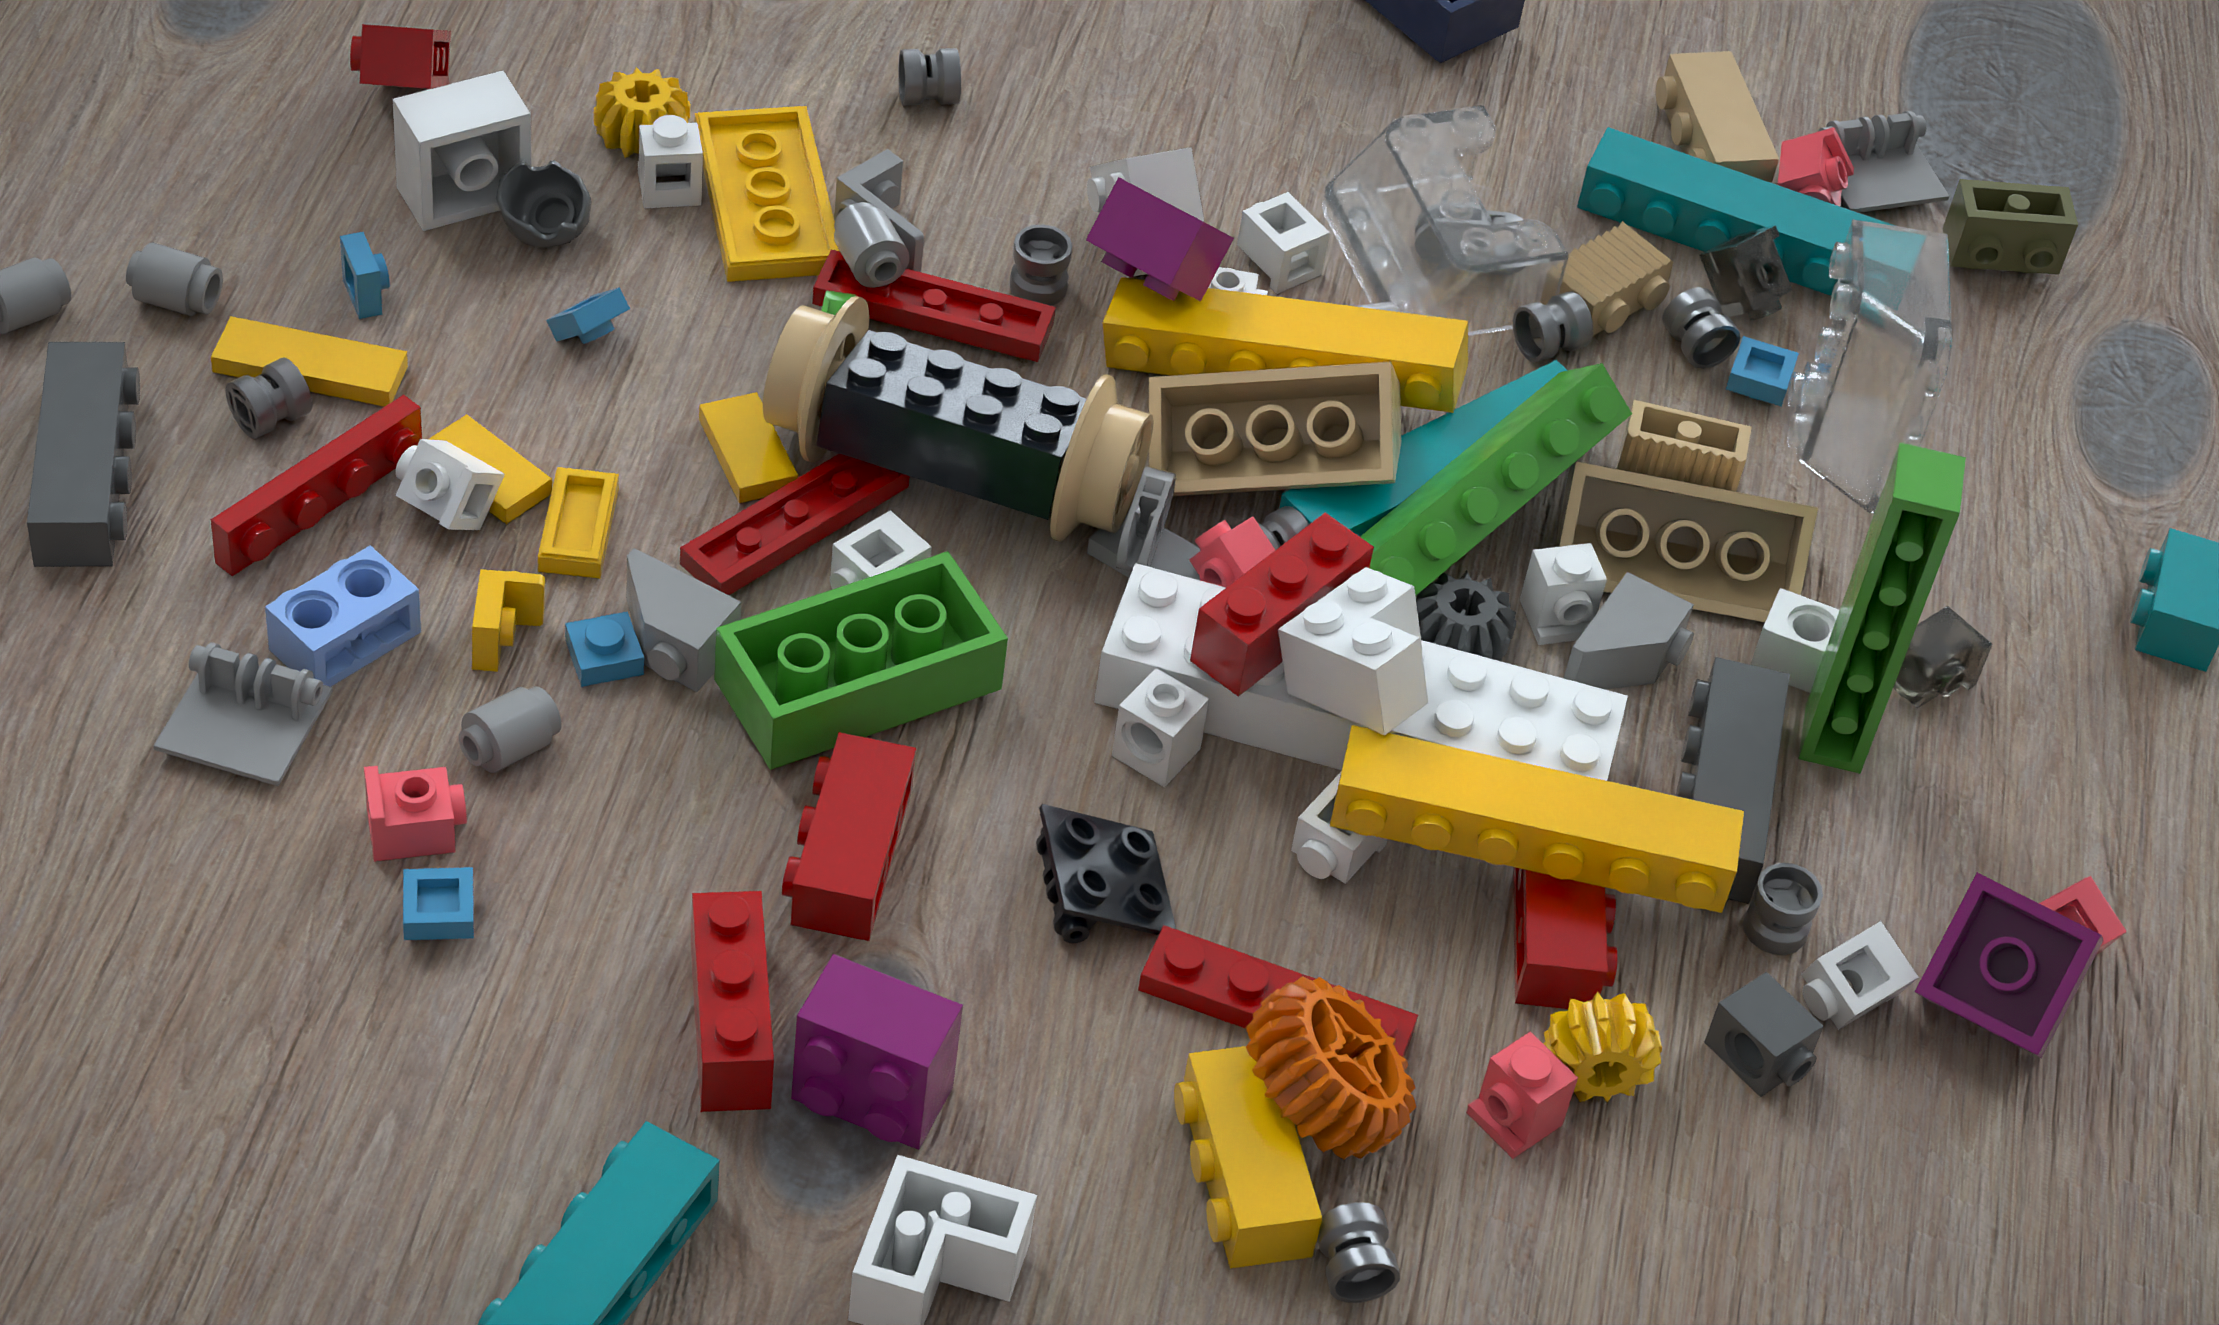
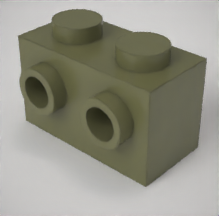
M1959 179L1942 230L1950 267L2059 275L2077 230L2078 221L2069 187Z

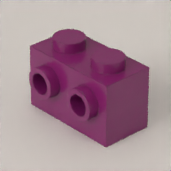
M1118 177L1086 241L1106 251L1101 262L1131 278H1133L1137 268L1147 273L1148 275L1143 285L1173 301H1175L1179 291L1201 301L1234 238Z

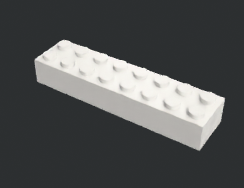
M1134 564L1101 653L1094 703L1119 709V705L1155 668H1158L1209 698L1203 733L1342 770L1351 725L1364 726L1288 694L1283 662L1238 697L1190 661L1198 610L1226 587L1141 564ZM1421 640L1428 704L1389 733L1607 781L1628 698L1627 695Z

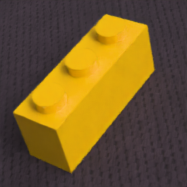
M1246 1046L1189 1053L1184 1081L1176 1083L1174 1087V1102L1178 1120L1181 1125L1190 1124L1194 1139L1190 1145L1193 1175L1197 1183L1206 1182L1210 1196L1206 1208L1209 1233L1213 1242H1223L1230 1269L1312 1258L1322 1222L1321 1211L1295 1125L1288 1117L1281 1118V1109L1274 1099L1265 1097L1264 1094L1267 1091V1087L1263 1080L1254 1075L1252 1069L1257 1062L1249 1056Z

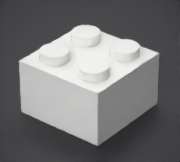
M504 71L393 99L397 189L421 229L426 231L500 211L496 200L499 180L514 164L520 161H525L531 166V113Z

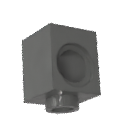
M1765 972L1718 1003L1704 1043L1750 1088L1762 1097L1784 1082L1787 1086H1792L1808 1074L1816 1062L1817 1057L1813 1052L1824 1026L1769 973Z

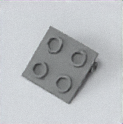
M1905 111L1902 114L1888 115L1887 120L1883 115H1874L1871 120L1866 116L1859 117L1856 120L1840 122L1834 120L1829 121L1826 127L1819 129V131L1835 127L1854 167V174L1848 176V187L1842 189L1841 201L1846 209L1858 213L1947 201L1950 196L1916 144L1918 137H1923L1926 133V121L1922 115H1915L1912 111Z
M210 642L206 647L196 645L189 658V670L198 673L153 745L154 750L279 786L331 696L333 687L323 685L321 680L314 679L313 672L307 669L298 671L276 664L275 660L266 658L259 666L258 657L255 654L247 653L240 661L239 653L222 649L217 643Z

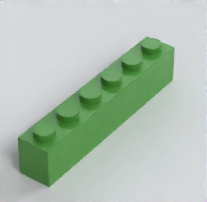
M1603 363L1558 373L1361 535L1362 539L1374 546L1369 569L1414 586L1416 596L1631 416L1632 412Z
M1899 443L1806 703L1798 759L1861 773L1960 514L1966 457Z

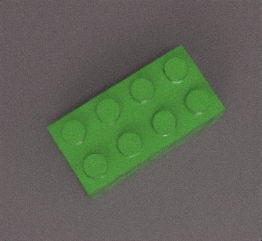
M949 551L717 627L714 680L767 766L772 770L834 748L839 732L867 737L1001 690L1008 637Z

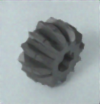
M1467 570L1460 579H1454L1450 575L1442 573L1437 581L1430 583L1416 596L1421 640L1502 661L1503 656L1508 652L1510 640L1513 638L1516 628V612L1510 609L1509 593L1493 591L1491 578L1482 582L1471 580Z

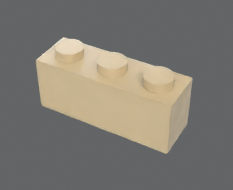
M1732 52L1670 54L1664 76L1659 77L1657 80L1656 101L1658 107L1665 110L1669 119L1674 144L1680 145L1682 153L1772 183L1779 157Z

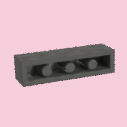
M48 342L27 517L34 567L113 566L115 540H126L127 507L125 502H119L120 494L131 493L130 456H124V449H135L134 411H128V405H139L140 374L138 367H128L125 342Z
M1715 657L1708 681L1696 679L1688 716L1699 718L1698 726L1689 725L1681 755V762L1691 764L1690 773L1681 772L1675 796L1744 811L1737 873L1727 899L1749 904L1765 859L1790 674Z

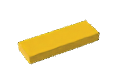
M230 316L211 355L212 372L239 378L245 375L251 377L259 376L262 374L265 365L285 357L299 369L310 392L384 407L393 401L408 367L407 351Z

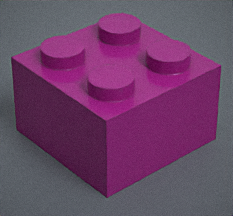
M1977 872L1914 992L2042 1059L2103 942V937L2101 934Z
M833 954L797 1014L791 1099L803 1103L808 1109L819 1115L835 1116L868 1129L871 1134L881 1140L900 1142L920 1150L953 1089L963 1005Z

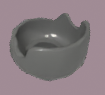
M555 160L541 167H531L525 161L514 164L499 180L496 196L507 229L526 245L548 248L570 243L583 232L589 223L592 201L582 178L567 168H562Z

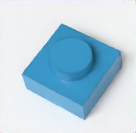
M364 232L340 236L342 278L358 318L363 319L383 315L381 290L389 288L390 281L387 265L382 253H372Z
M619 287L592 295L546 321L556 342L579 336L582 344H585L613 331L615 328L611 319L628 311L630 307Z
M1743 336L1726 390L1782 407L1799 353Z
M628 611L565 623V641L581 687L644 675V655Z
M473 867L403 869L404 940L474 938Z

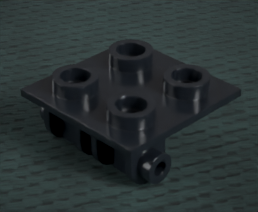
M1041 804L1039 811L1043 827L1040 830L1041 835L1036 840V847L1038 853L1042 856L1045 868L1043 880L1047 886V898L1051 903L1056 904L1053 907L1055 915L1053 919L1054 930L1057 934L1063 936L1065 942L1075 944L1086 940L1089 936V930L1097 921L1159 935L1163 925L1176 929L1153 831Z

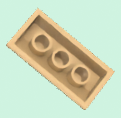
M1391 362L1149 377V414L1153 415L1154 420L1149 449V467L1176 474L1173 496L1395 483L1401 447L1400 383Z
M1575 462L1569 468L1559 519L1556 547L1591 543L1607 578L1603 592L1612 593L1625 574L1629 572L1694 604L1693 609L1765 622L1780 588L1801 595L1818 507Z

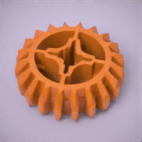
M1302 976L1295 982L1287 983L1281 989H1276L1261 1002L1262 1006L1253 1013L1254 1019L1246 1027L1251 1040L1247 1044L1246 1049L1249 1056L1257 1062L1252 1071L1256 1077L1264 1081L1267 1087V1091L1264 1094L1265 1097L1274 1099L1281 1109V1118L1288 1117L1297 1126L1300 1137L1311 1136L1317 1148L1322 1152L1332 1149L1335 1155L1344 1160L1351 1155L1361 1159L1370 1152L1376 1153L1402 1133L1401 1129L1411 1122L1410 1113L1416 1108L1415 1099L1411 1094L1416 1087L1413 1079L1405 1073L1409 1065L1407 1059L1400 1056L1394 1047L1396 1038L1389 1037L1380 1026L1381 1019H1374L1365 1010L1362 1000L1353 1001L1349 998L1345 988L1340 985L1332 988L1328 981L1321 977L1312 981Z

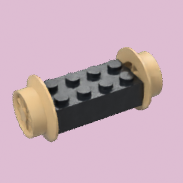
M858 296L847 300L835 315L802 305L793 312L787 321L769 366L763 395V416L767 423L798 432L800 452L804 460L815 463L829 450L1039 518L1049 520L1051 517V537L1058 542L1064 541L1080 523L1112 533H1116L1122 526L1145 468L1152 439L1154 420L1152 414L1118 404L1113 376L1102 375L1095 383L1088 398L1080 397L1077 392L1067 387L1045 386L1023 379L1018 373L1009 369H991L966 361L959 354L952 351H934L908 343L903 337L895 333L868 330L869 310L867 302Z

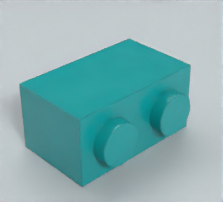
M2169 528L2161 549L2149 548L2140 572L2139 582L2147 584L2148 589L2141 588L2130 619V623L2140 626L2135 650L2207 672L2219 646V542Z

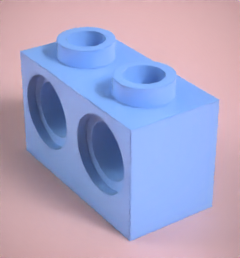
M371 545L348 559L334 563L327 571L296 589L282 593L275 601L265 606L269 650L288 668L298 671L303 669L313 672L314 679L321 680L323 685L329 687L421 633L419 589Z

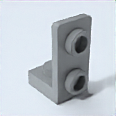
M886 149L837 177L834 221L843 209L854 203L866 202L883 210L909 252V263L906 269L921 272L924 235L918 228L893 210L895 206L900 204L903 160L889 149Z

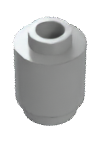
M866 202L849 205L839 213L834 224V240L856 280L863 286L875 288L888 285L898 279L908 266L909 252L886 213Z
M151 242L142 251H136L130 258L126 271V282L129 286H132V294L135 300L188 316H194L197 312L203 314L212 312L221 293L223 274L220 268L211 266L208 258Z
M33 257L0 270L1 334L12 332L57 315L60 312L61 306L71 301V289L68 279L57 261L52 258L41 261L39 258Z
M534 686L530 689L517 687L464 714L461 722L462 731L459 733V744L462 752L471 764L481 766L488 772L496 773L547 747L552 741V736L561 730L560 713L554 700L541 687Z

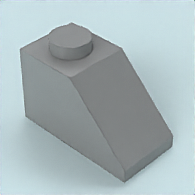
M633 548L627 555L626 599L634 630L644 655V665L653 669L662 678L674 680L698 692L715 672L716 628L741 620V601Z
M1627 572L1573 645L1564 679L1601 689L1654 684L1668 663L1678 666L1684 659L1694 637V633L1686 629L1694 604Z

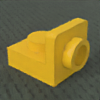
M480 569L472 624V670L498 672L501 646L513 647L516 625H543L545 611V577L543 575L517 571Z

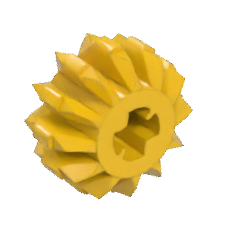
M635 67L633 73L629 75L614 72L611 81L599 84V92L596 94V107L593 108V122L596 126V133L602 136L607 149L621 148L625 158L634 153H639V125H653L656 119L665 115L681 117L687 123L690 119L688 93L680 88L678 78H662L659 69L651 73H642Z
M1597 991L1594 998L1590 1001L1581 1002L1576 999H1570L1568 1011H1558L1550 1014V1027L1544 1032L1545 1042L1543 1044L1578 1077L1574 1092L1579 1102L1587 1101L1594 1096H1602L1605 1102L1608 1103L1612 1095L1619 1093L1634 1096L1636 1085L1648 1084L1654 1081V1069L1661 1064L1660 1053L1662 1052V1044L1659 1031L1655 1030L1653 1017L1648 1013L1646 1004H1631L1625 993L1618 994L1612 999H1603Z

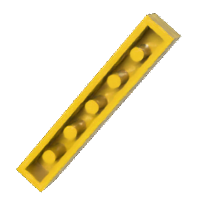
M1120 278L1102 322L1106 367L1174 376L1391 362L1400 383L1401 406L1454 413L1468 368V321L1213 288L1207 289L1201 301L1179 291L1175 301L1144 286L1145 280Z
M1351 725L1330 827L1353 831L1364 836H1376L1412 844L1427 850H1439L1480 859L1495 865H1507L1548 874L1558 879H1570L1611 888L1626 894H1638L1679 903L1690 908H1701L1722 913L1737 873L1744 811L1391 733L1382 735L1368 728Z

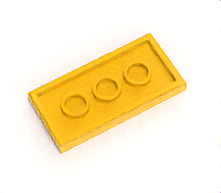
M807 106L695 113L694 123L698 124L703 151L702 167L727 282L819 275L831 249L839 251L834 240L835 221Z

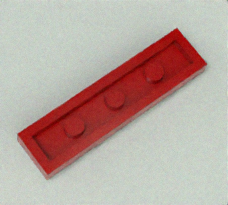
M832 249L813 286L812 304L823 306L827 290L856 294V296L866 300L869 319L1039 362L1054 325L1056 311L1054 306L906 269L898 279L888 285L875 288L866 287L856 280L841 252Z
M403 394L210 519L215 564L233 577L252 563L265 559L273 549L302 530L313 527L323 516L350 498L360 496L370 485L396 469L401 455L409 447L417 446L420 439H422L421 407Z
M837 454L681 546L680 565L697 580L727 595H731L907 489L910 476Z
M1163 925L1141 972L1138 991L1246 1029L1254 1019L1253 1013L1262 1006L1261 1002L1276 989H1281L1287 983H1293L1302 976L1312 981L1316 978ZM1346 989L1350 999L1353 1001L1362 1000L1365 1010L1374 1019H1381L1380 1026L1389 1037L1396 1038L1394 1047L1398 1054L1404 1057L1419 1015Z

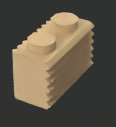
M1622 221L1618 228L1614 226L1610 232L1606 230L1602 236L1598 235L1594 241L1590 239L1586 245L1582 244L1579 249L1574 248L1570 254L1566 252L1562 258L1558 257L1554 263L1550 261L1545 268L1537 302L1546 305L1553 296L1573 291L1580 295L1587 304L1593 321V336L1602 330L1612 333L1620 328L1632 313L1643 307L1646 310H1653L1662 303L1670 289L1668 281L1674 262Z
M1633 400L1630 410L1632 415L1628 417L1616 469L1734 492L1737 491L1747 459L1751 426Z

